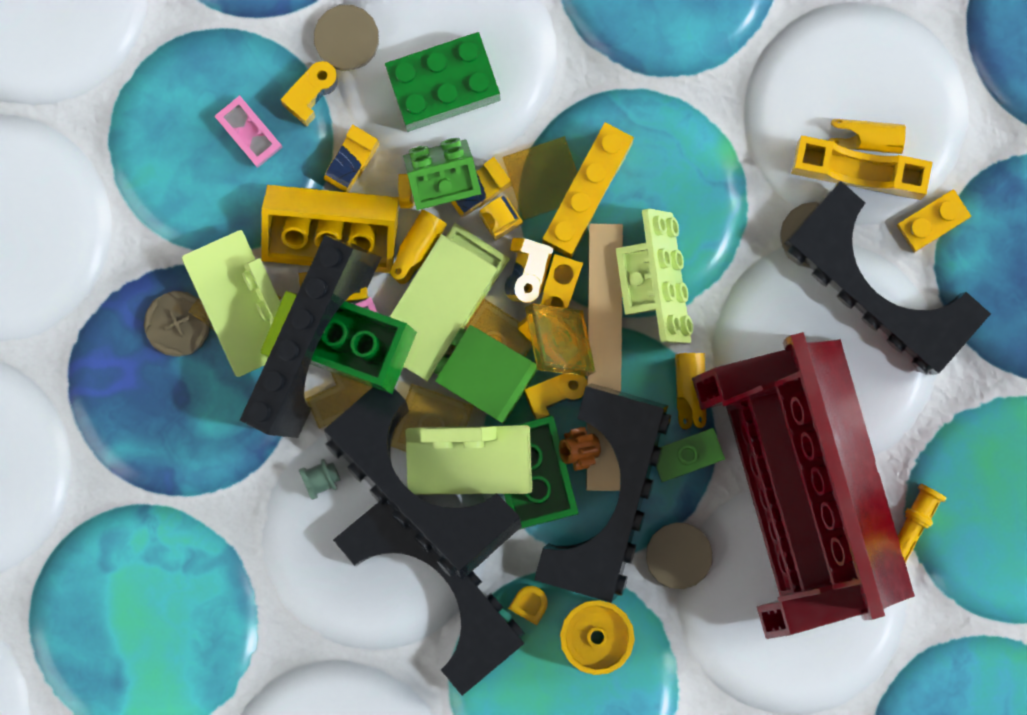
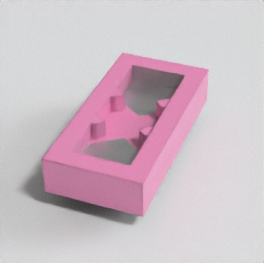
M240 95L214 116L257 168L283 148Z

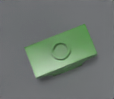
M714 428L662 446V455L656 469L661 483L725 460Z

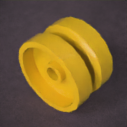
M601 600L587 601L573 608L563 620L560 631L561 648L568 661L578 670L592 675L609 674L620 668L631 655L635 642L633 625L627 614L615 604ZM594 631L602 632L604 635V639H602L600 644H595L591 641V635Z

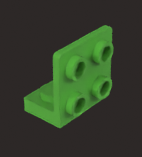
M449 138L442 141L440 146L432 148L418 146L410 149L408 154L403 155L416 210L481 194L473 157L466 139Z

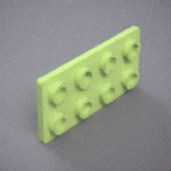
M649 208L643 209L642 217L646 243L616 248L625 315L656 310L661 342L691 343L693 323L687 314L688 289L682 280L681 273L684 260L681 251L678 250L676 238L679 235L678 222L671 212Z
M239 230L182 256L184 266L236 377L243 376L266 364L268 357L260 352L281 303L261 259H255L243 231Z
M528 425L414 427L405 430L408 489L415 495L527 494L532 492L530 427Z

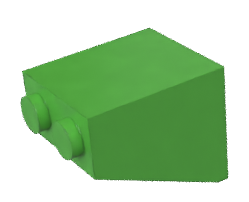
M470 324L467 330L461 328L452 341L451 345L456 348L448 359L443 356L433 372L438 375L435 382L497 421L505 424L523 395L524 390L538 371L539 366Z

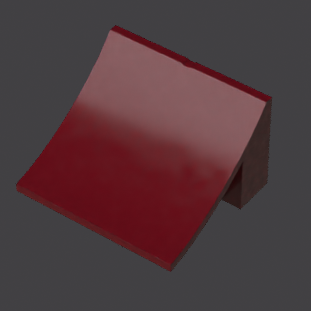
M804 332L790 335L784 339L783 345L785 350L715 367L692 378L701 410L720 405L726 406L780 596L777 597V601L756 606L766 639L797 634L861 615L863 620H874L885 616V608L915 597L881 477L876 467V460L841 339L806 342Z

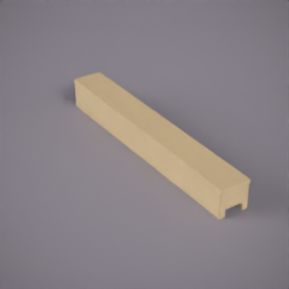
M589 224L588 385L592 383L621 392L622 290L616 248L623 247V224ZM586 422L587 434H595L601 445L600 456L595 458L596 464L590 465L586 469V490L620 491V469L615 452L605 436Z

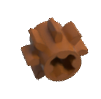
M586 427L570 429V432L564 433L565 439H562L559 443V453L565 464L573 463L574 471L587 469L590 465L596 464L595 458L600 456L601 445L595 434H587Z

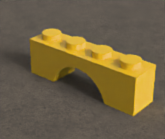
M604 122L544 234L542 244L553 247V250L572 259L604 194L633 145V136Z
M801 135L797 142L791 174L833 183L842 181L848 186L921 200L927 194L933 162L902 155L881 156L857 152L841 147L832 141Z

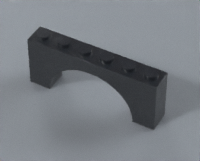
M842 181L838 182L784 242V245L789 248L787 254L798 264L802 265L805 262L814 270L811 275L825 287L830 284L839 293L836 297L850 309L855 306L864 315L861 319L875 331L880 328L889 336L886 341L890 346L900 353L906 351L913 358L911 362L913 366L925 375L928 373L932 375L939 374L991 313L967 292L960 293L948 304L934 310L907 309L888 301L878 294L860 272L853 251L852 238L855 221L866 203Z
M324 235L240 421L267 435L299 438L312 410L306 404L304 390L309 365L320 338L334 314L347 298L361 288H368L382 257L356 244Z
M592 383L585 387L577 419L585 421L599 430L615 452L621 479L618 502L607 525L591 539L573 545H554L548 543L544 546L534 580L612 603L617 598V595H623L628 579L627 576L623 575L625 564L632 563L636 550V544L631 543L634 531L640 532L645 517V512L640 511L643 498L649 499L653 488L654 480L649 479L652 466H658L663 448L658 447L660 435L667 434L671 421V415L666 414L669 405Z
M372 387L324 429L328 440L325 445L337 459L341 456L346 459L350 464L347 466L348 470L359 482L363 479L368 482L372 487L369 490L370 493L381 505H384L386 502L394 510L392 516L404 529L408 526L412 528L417 534L414 539L427 553L431 549L440 558L437 560V563L446 574L451 576L455 573L462 581L522 527L520 516L497 493L482 503L463 508L434 505L412 493L401 482L391 462L392 439L400 421L409 412L407 402L395 388L393 393L390 394Z
M378 502L333 539V541L354 566L377 555L390 553L404 554L427 563L445 579L458 603L461 630L456 650L441 671L463 696L524 644L521 637L525 633L513 618L507 622L499 612L503 609V606L492 593L487 596L482 593L478 588L482 581L474 571L462 581L455 573L451 576L446 574L437 563V560L440 558L431 549L427 553L414 539L417 534L412 528L408 526L404 529L392 516L394 510L387 502L384 505Z

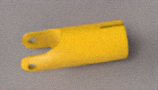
M849 119L831 120L833 127L849 129L856 133L851 138H830L828 140L837 143L841 147L874 152L903 153L906 134L905 125Z
M423 209L401 243L397 259L390 270L391 276L400 284L409 282L414 272L422 266L447 226L444 221Z
M705 353L675 354L679 425L682 429H689L692 426L693 420V424L697 428H702L707 420L706 409H700L692 378L706 372Z

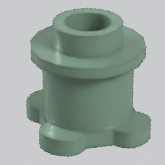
M325 459L321 460V464L310 469H299L312 500L318 498L317 494L333 488V490H337L336 482L341 481L334 463L327 464Z

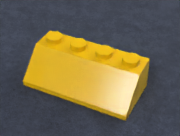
M267 185L262 205L261 261L311 266L324 235L356 244L382 257L375 272L390 273L395 259L399 197Z

